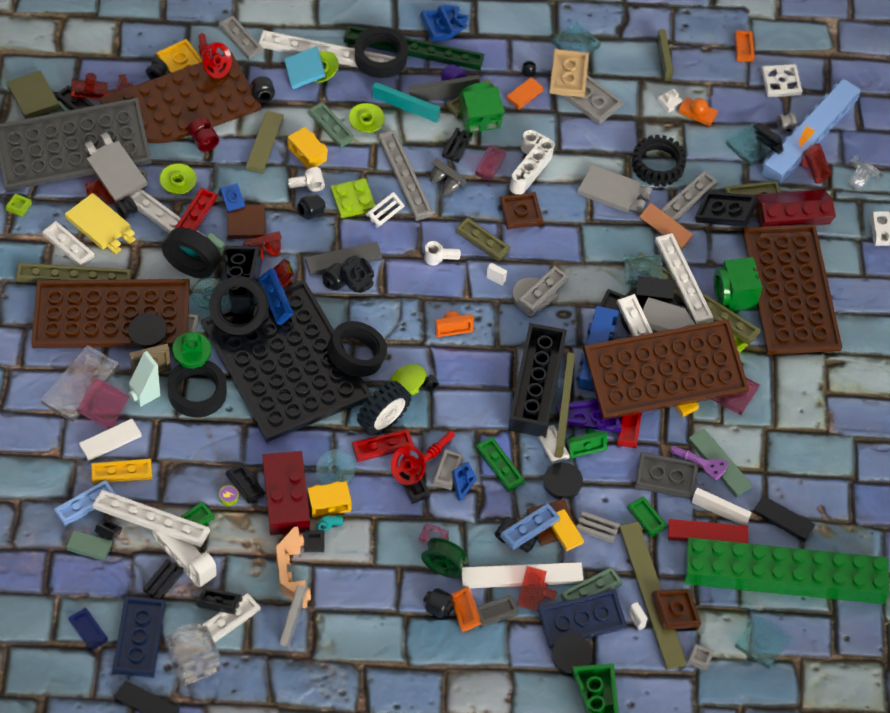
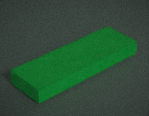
M493 436L476 445V450L507 492L524 484V478Z

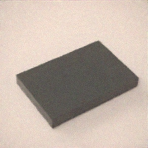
M641 452L635 489L693 500L699 464Z

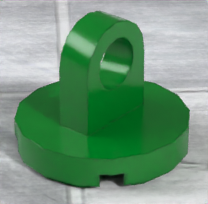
M184 333L177 337L173 343V357L177 363L179 362L185 368L194 369L201 367L211 357L210 342L200 333Z

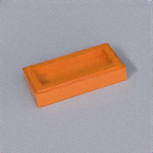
M735 31L736 61L754 62L752 31Z
M531 77L508 94L506 100L519 110L542 93L544 87Z
M465 587L452 593L453 602H455L454 609L461 631L466 632L481 625L471 589Z

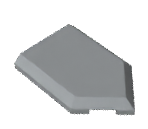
M648 297L643 313L653 332L695 325L684 307Z

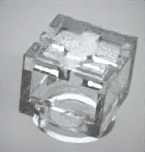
M199 623L188 624L176 629L166 638L165 645L168 649L169 660L181 686L220 671L219 651L207 625L203 626Z

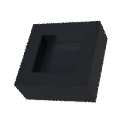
M104 519L96 525L94 531L99 533L102 538L112 540L120 535L122 527Z
M304 530V552H324V530Z

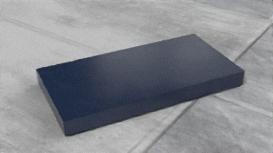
M616 589L537 609L549 648H552L556 640L562 635L569 633L579 634L589 639L627 629Z
M125 596L112 668L113 674L154 678L166 600Z

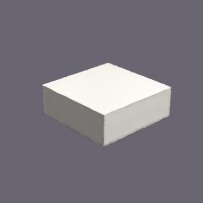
M490 263L487 268L486 278L503 286L506 282L507 270Z
M638 602L631 605L629 616L637 629L641 630L646 627L648 618Z

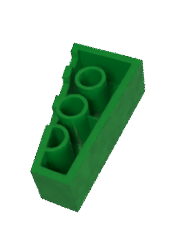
M614 663L572 667L573 679L586 713H619Z

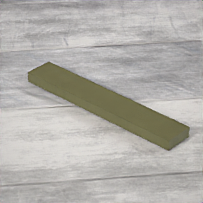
M18 263L16 282L37 283V280H129L132 278V269Z
M568 352L555 449V457L558 458L563 457L575 354Z

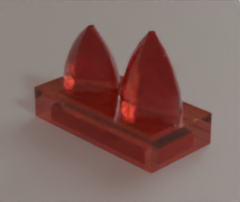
M280 231L246 240L242 246H260L261 260L263 261V247L271 255L278 256L281 249L280 241L282 236Z

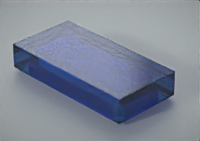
M86 607L68 617L70 624L90 652L108 641V637Z

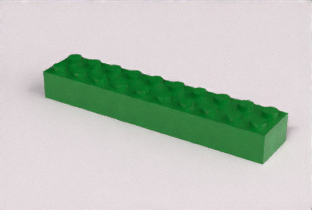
M688 538L685 547L684 584L885 604L889 595V558Z

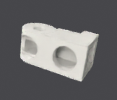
M873 212L869 220L870 227L872 228L874 246H890V212Z

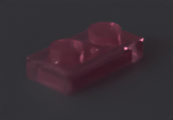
M490 145L475 170V175L492 182L506 157L507 151Z

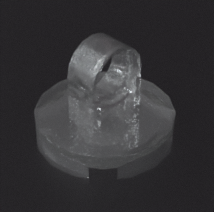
M853 155L849 162L857 170L849 180L848 186L858 191L863 187L868 178L880 182L883 177L881 172L869 162H860L861 158Z

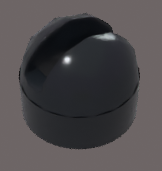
M530 60L524 62L522 73L526 76H533L536 73L535 63Z
M429 375L425 378L423 387L426 391L431 392L439 387V382L434 375Z

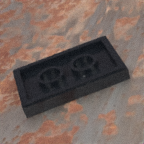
M706 192L695 216V221L698 223L747 227L758 203V196Z

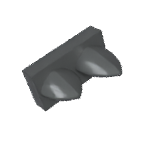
M435 158L432 162L434 168L430 175L431 182H439L447 177L442 189L443 196L451 194L459 187L464 188L467 185V181L462 175L438 158Z

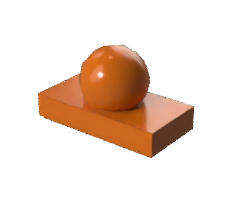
M686 97L678 113L710 127L718 111L708 107L707 101L703 98L692 100Z
M450 310L446 312L443 318L435 319L436 338L474 332L473 314L460 315L457 311Z

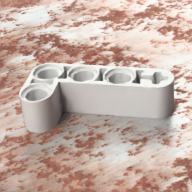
M527 130L523 133L521 150L527 156L512 174L510 191L517 195L523 194L550 162L555 146L553 140L533 130Z
M154 530L152 531L153 537L179 567L184 568V573L197 587H202L216 577V563L208 552L201 554L193 544Z

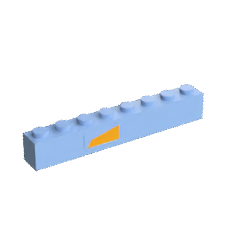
M845 79L839 84L836 83L831 93L826 94L821 103L815 105L812 113L804 117L802 124L794 128L792 135L784 139L782 143L783 152L777 154L773 151L772 156L765 159L762 167H764L762 175L771 181H778L780 186L858 101L861 89Z

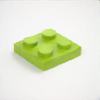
M366 178L330 186L340 219L367 213L376 206Z

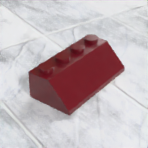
M825 189L755 194L759 199L756 205L759 227L807 224L827 225L831 224L836 217L833 199Z

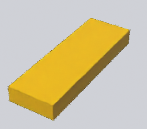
M151 459L91 463L92 484H99L104 480L108 483L152 479Z

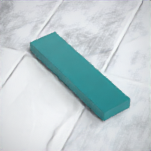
M374 83L372 98L436 123L440 118L439 106L380 83Z

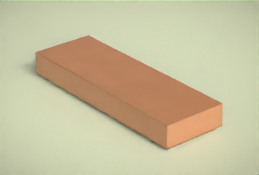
M652 203L639 216L640 219L660 234L667 235L673 233L682 250L694 236Z

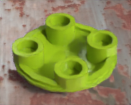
M408 364L396 370L391 376L390 382H399L411 395H415L419 392V387L425 381L427 373L421 365Z

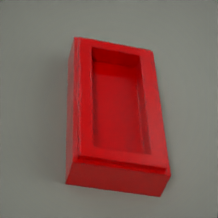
M642 413L621 417L620 424L622 430L618 435L617 445L630 448L637 447Z

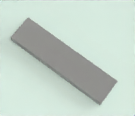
M703 171L667 203L661 211L673 220H679L706 195V192H710L717 185L718 180Z

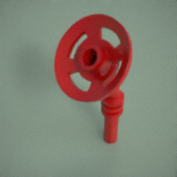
M200 33V44L198 47L199 54L203 56L204 70L212 78H223L228 74L232 65V56L229 49L220 42L208 45L205 34ZM217 48H220L225 56L222 57L219 52H216ZM225 63L224 69L221 72H219V70L223 67ZM207 64L211 69H213V73L209 71V69L207 68Z
M451 430L447 432L437 443H433L424 455L417 447L405 445L397 449L391 459V472L394 478L403 485L417 483L424 475L426 462L431 458L434 459L442 452V448L455 436L454 432ZM409 450L416 452L419 458L417 459L415 456L410 455ZM403 454L404 456L401 458L400 464L398 466L399 457ZM404 472L410 475V480L404 479L400 473Z

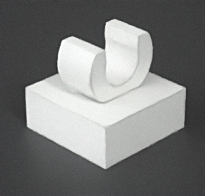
M675 89L659 96L657 100L668 113L677 109L683 103Z

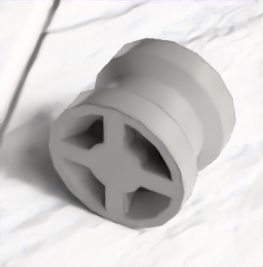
M790 112L787 115L779 114L777 116V126L780 132H785L787 129L794 130L797 126L794 113Z

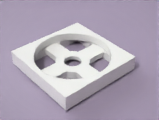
M796 64L761 67L767 97L802 95L803 91ZM776 71V76L768 77L770 73ZM779 78H784L785 81L780 82ZM796 82L794 89H788V83ZM777 83L780 86V89L773 90L770 87V84Z

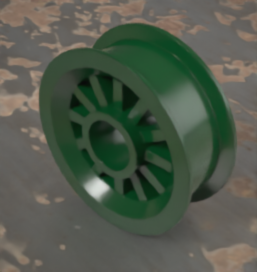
M431 538L427 543L428 549L421 554L424 564L442 576L450 578L460 577L462 566L467 564L469 560L466 552L449 540Z

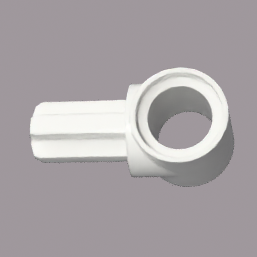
M318 167L309 168L304 173V176L288 179V186L290 188L306 186L310 191L317 192L325 187L321 169Z
M430 241L425 246L424 260L428 265H437L442 262V259L459 260L461 256L460 249L443 248V245L436 241Z

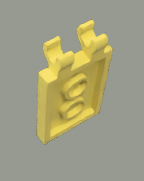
M93 193L65 213V218L102 250L108 247L116 255L121 251V248L118 247L121 245L117 240L118 238H124L129 244L135 241L133 237L135 233L131 229L130 224Z

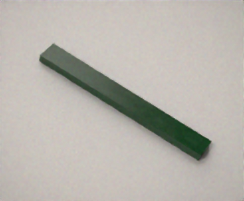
M348 25L344 42L355 44L357 37L367 29ZM404 37L408 44L407 56L450 65L455 64L459 67L481 71L485 55L483 53ZM378 42L367 46L398 54L396 48L387 43Z

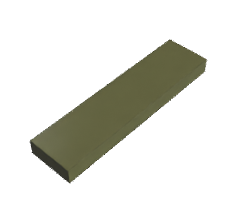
M266 111L246 164V170L264 174L283 122L284 114Z

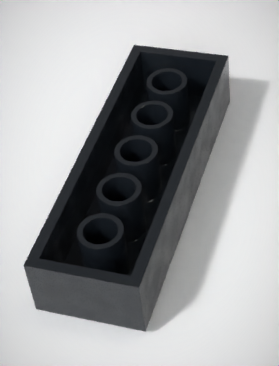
M529 323L508 431L538 437L544 436L546 438L567 330Z

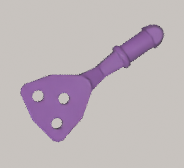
M678 446L670 448V452L673 455L681 456L686 460L688 459L699 464L706 475L714 480H718L728 467L727 460H706L689 450L678 448Z

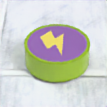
M232 485L222 487L219 491L220 502L226 506L235 505L239 500V491Z

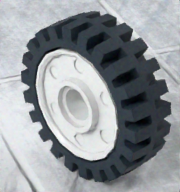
M397 381L388 382L385 386L379 387L378 391L375 390L373 392L374 395H370L367 398L368 401L363 403L364 407H361L360 413L357 414L358 424L371 436L380 435L387 428H391L392 424H396L398 422L397 419L403 416L402 413L407 411L406 407L410 405L411 394Z

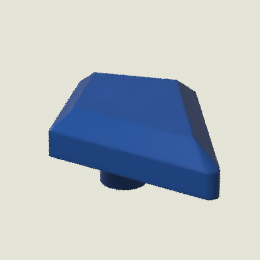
M469 462L462 464L452 471L458 500L464 498L477 480Z

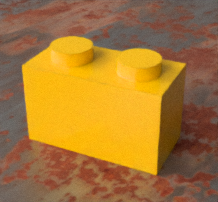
M306 127L288 136V149L307 169L317 167L327 161V147L325 144L320 143L315 134Z
M336 481L327 485H314L307 488V498L312 518L351 512L352 502L347 481Z

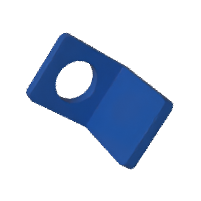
M238 183L219 189L218 195H222L228 212L245 207Z

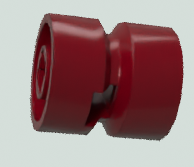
M200 117L189 124L188 132L200 151L208 152L219 144L220 138L207 118Z

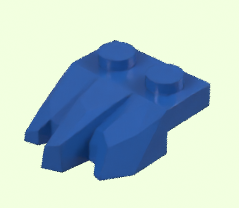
M439 5L437 10L421 11L420 17L431 41H443L451 39L468 27L466 24L468 15L458 13L460 10L459 6Z

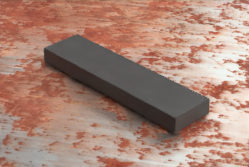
M479 75L408 86L409 95L424 101L459 96V93L464 88L480 83Z
M376 241L305 257V262L309 274L312 276L323 273L324 270L335 263L342 265L347 258L354 255L364 258L370 263L382 260V254Z

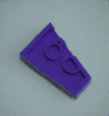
M597 399L569 403L567 426L621 432L622 428L619 417L602 420ZM556 404V412L558 415V419L560 416L561 404Z

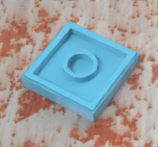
M317 46L284 59L293 90L326 77Z

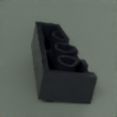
M225 246L223 254L227 279L235 276H245L258 282L262 266L260 246ZM244 287L230 288L232 313L252 315L255 300L254 294Z

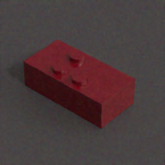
M302 451L262 454L270 536L288 534L294 527H298L299 533H304V530H310V515Z

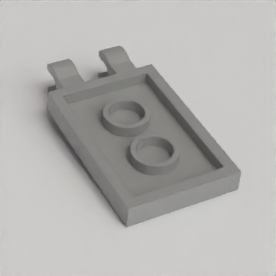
M105 132L100 135L104 145L96 150L91 141L84 145L86 152L90 156L87 158L88 164L117 203L144 188L148 183L120 142L113 143L109 134Z
M591 164L578 189L577 195L625 213L633 210L638 214H642L645 201H649L652 188L648 186L641 187L642 183Z

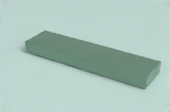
M705 429L689 437L688 441L703 459L728 461V467L720 479L735 497L752 488L750 481Z

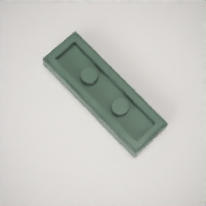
M323 102L308 110V114L339 148L355 140V136Z
M610 567L561 592L560 596L563 601H568L616 589L622 586L623 582L613 567Z

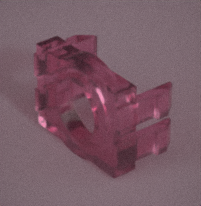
M426 523L419 537L420 542L428 543L431 539L428 535L429 532L435 530L440 533L439 538L449 540V531Z

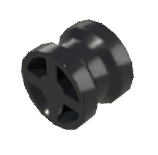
M154 59L151 62V66H148L146 69V74L151 79L161 77L168 71V66L164 61Z
M129 196L124 198L123 202L115 204L118 214L124 220L131 213L135 214L138 212L135 202Z

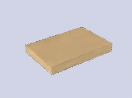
M554 49L550 94L585 97L589 53Z

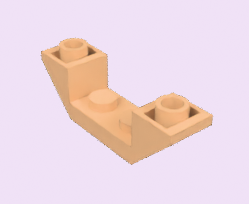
M294 527L276 546L280 592L293 600L297 585L306 587L305 580L292 582L291 571L287 572V566L290 565L289 555L300 554V546H304L303 534H299L298 527ZM310 588L307 590L302 608H307V600H311Z

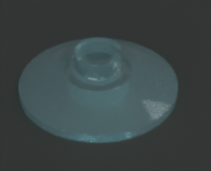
M215 277L199 280L192 288V299L195 304L209 310V296H211L215 287L223 280ZM229 289L222 296L221 307L229 300Z
M333 449L321 455L316 465L317 477L323 485L336 481H347L348 485L355 476V462L343 450ZM333 465L338 467L336 473H333L331 470Z

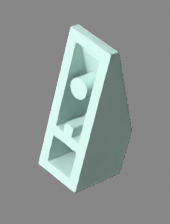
M148 351L143 353L129 382L130 391L128 394L133 402L136 401L140 407L160 396L158 364Z

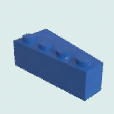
M596 306L593 323L588 325L587 334H590L589 339L585 338L584 346L613 340L619 310ZM582 354L579 365H583L582 370L578 369L576 381H579L578 389L595 392L585 355Z

